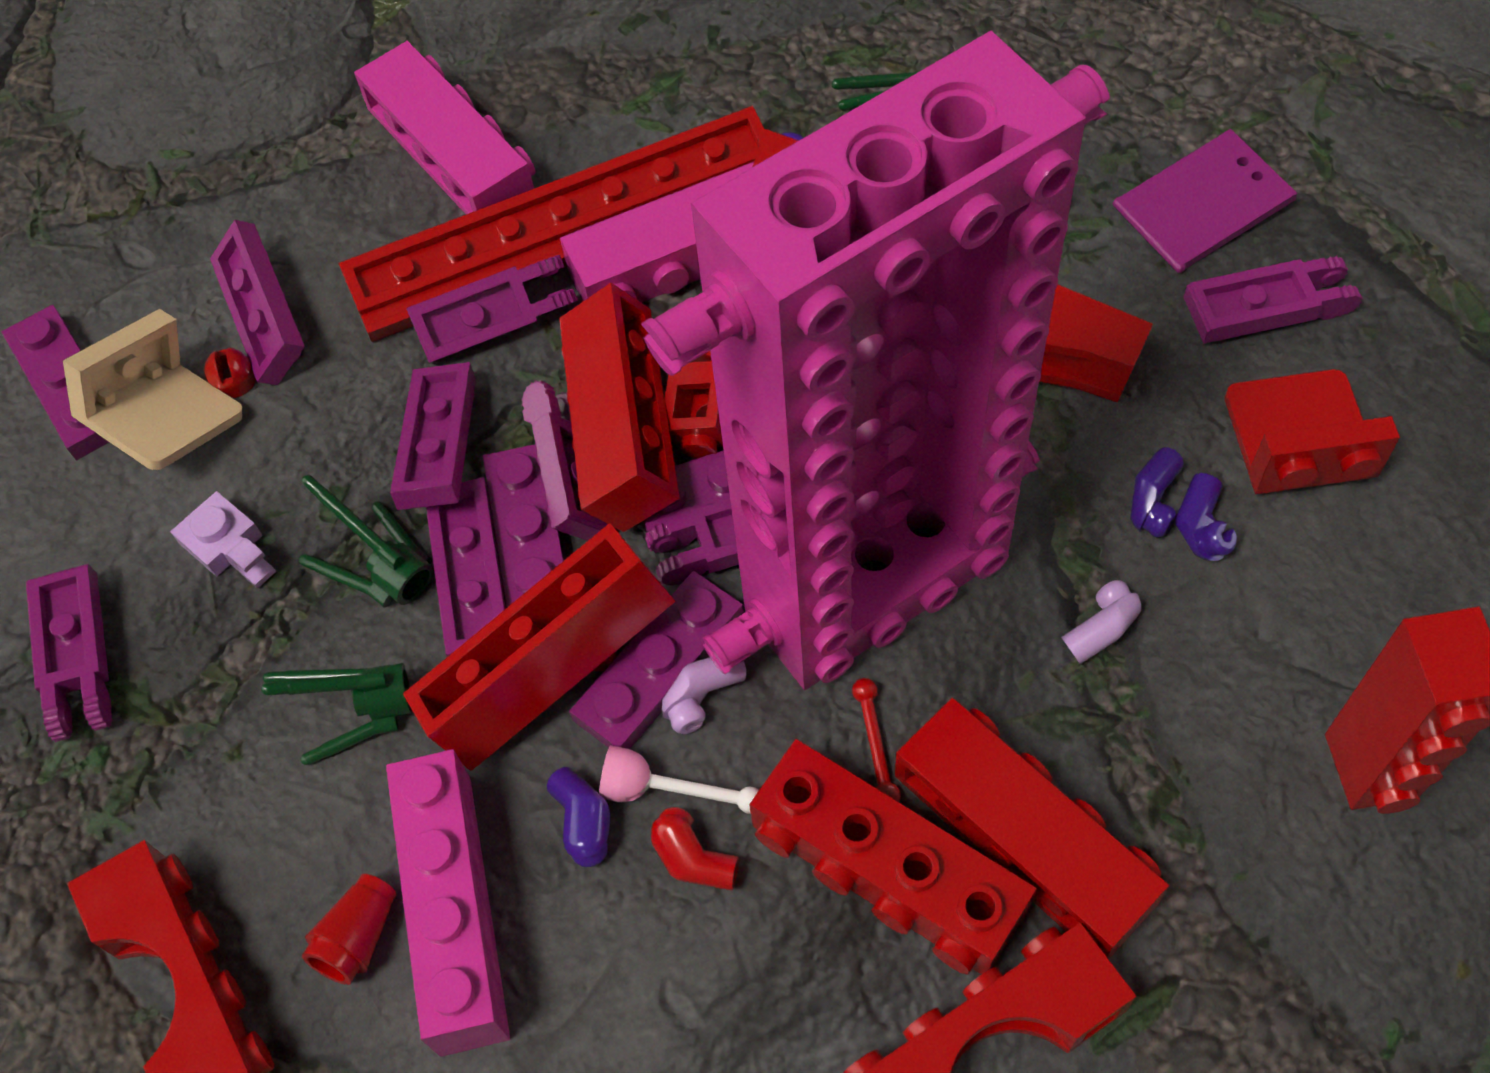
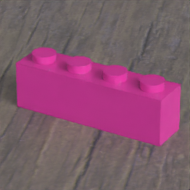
M406 41L354 72L370 113L465 214L534 189L532 176L536 174V171L528 154L520 146L512 148L495 120L488 114L482 117L475 110L467 92L459 84L452 86L445 79L443 71L431 55L423 57Z
M754 162L561 237L560 241L568 273L582 301H585L610 282L642 303L662 294L674 293L685 285L701 279L691 202L751 169Z
M454 749L387 764L386 771L420 1038L440 1057L509 1041L511 1039L470 776Z

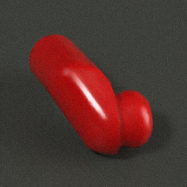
M680 807L665 809L652 824L651 841L668 873L678 881L733 891L738 876L739 856L703 850L691 827L694 821L691 814Z

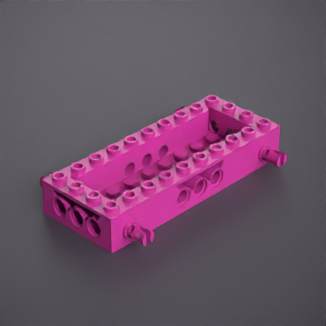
M991 30L691 202L702 293L684 300L654 319L649 318L641 323V325L649 333L644 337V340L650 352L662 369L671 376L680 372L682 367L708 351L711 352L745 613L712 634L702 637L705 642L703 646L707 654L723 674H727L731 671V668L768 644L804 691L820 680L823 683L832 682L851 667L856 656L872 645H875L876 648H881L890 644L904 631L908 621L925 610L928 613H934L942 609L956 596L959 587L976 576L979 579L991 576L1007 561L1018 497L1020 495L1021 480L1028 473L1036 471L1038 468L1035 464L1040 461L1037 451L1029 441V435L1034 418L1033 413L1038 385L1041 379V368L1046 340L1049 334L1055 289L1058 284L1064 239L1068 229L1067 222L1075 177L1078 172V160L1084 127L1089 122L1099 120L1107 115L1098 105L1104 104L1110 99L1103 79L1090 66L1078 65L1070 70L1069 74L1050 85ZM928 528L938 534L932 537H920L912 531ZM868 561H879L888 567L881 571H868L862 568L861 565Z

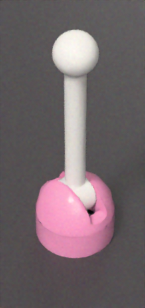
M612 745L609 746L605 757L599 794L605 800L615 802L634 801L642 796L650 787L737 804L743 812L751 814L749 804L759 791V789L751 786L737 791L651 774L649 765L641 754L631 749Z

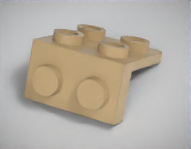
M161 309L63 360L71 416L148 469H164L242 420V406L239 402L180 364L177 321Z

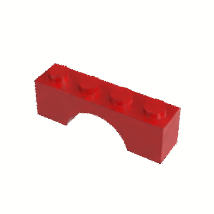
M143 840L67 883L90 941L119 960L141 956L160 958L165 962L171 973L175 988L173 1018L161 1045L143 1066L145 1073H268L274 1069L273 1059L262 1038L256 1031L253 1030L247 1033L238 1013L239 1010L246 1007L244 995L232 974L227 969L221 972L218 969L211 953L212 950L219 947L218 938L206 916L200 910L193 913L185 895L186 892L193 889V884L184 865L174 853L165 857L146 840Z
M1081 922L1062 935L1054 926L1039 934L1021 950L1022 955L1026 959L1004 975L998 967H993L984 972L962 991L967 1001L945 1016L938 1007L928 1011L903 1031V1035L908 1042L886 1057H883L878 1049L873 1050L850 1065L843 1073H952L959 1059L971 1047L986 1038L1005 1033H1023L1037 1036L1049 1041L1069 1054L1125 1014L1137 996Z

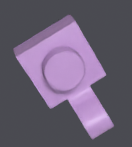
M217 491L170 531L177 542L216 577L231 564L251 584L259 588L276 572L263 559L264 553L254 544L263 536L255 523Z

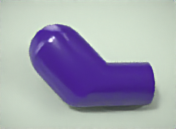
M1163 447L1158 449L1135 477L1130 519L1139 532H1142L1144 529L1152 536L1158 538L1167 534L1173 524L1172 520L1176 517V511L1172 506L1160 502L1164 491L1183 469L1184 465L1181 455L1172 448Z
M1197 473L1190 482L1176 515L1175 522L1194 555L1204 560L1218 561L1224 555L1234 550L1237 536L1234 529L1224 531L1227 523L1225 521H1216L1212 515L1223 488L1222 482L1213 475Z
M562 767L551 774L547 782V791L565 808L564 847L576 864L582 867H593L601 863L608 852L607 840L610 828V808L606 800L572 768Z

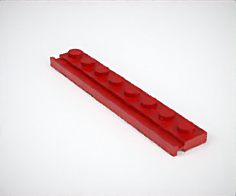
M750 106L338 263L371 342L413 327L406 308L515 266L519 270L560 255L564 267H567L560 241L561 237L754 162L765 129L754 107Z

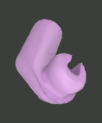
M1114 580L1104 585L1096 594V601L1103 610L1061 637L1080 664L1116 642L1141 612L1139 595L1131 593L1125 582Z
M710 657L686 665L662 699L663 718L671 721L673 730L680 734H689L699 729L706 717L704 709L699 704L708 692L744 681L746 678L744 660L731 668V671L727 674H723Z

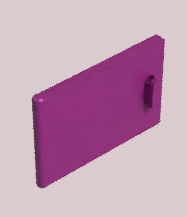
M1229 129L1129 192L1117 197L1112 205L1177 273H1182L1186 268L1295 201L1297 192L1232 129Z

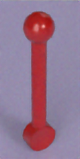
M861 678L853 684L852 694L861 703L878 784L876 788L900 803L901 792L890 780L874 705L878 688L871 679Z

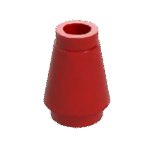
M361 874L357 882L349 888L305 936L308 943L302 954V959L305 963L324 977L344 985L351 984L357 973H365L390 912L391 904L397 896L396 891L388 883L376 876Z

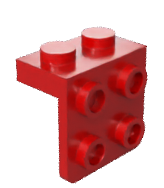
M1337 369L1233 383L1228 387L1224 398L1255 495L1379 477L1400 439L1392 416L1363 420L1346 374Z

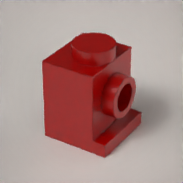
M712 361L690 362L675 375L671 376L668 374L665 406L671 441L681 449L684 455L698 459L707 455L717 454V448L723 447Z

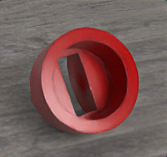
M228 347L221 351L216 350L206 359L204 367L206 380L213 387H216L232 399L249 392L256 382L249 358L233 347ZM229 367L232 377L223 379L222 371Z

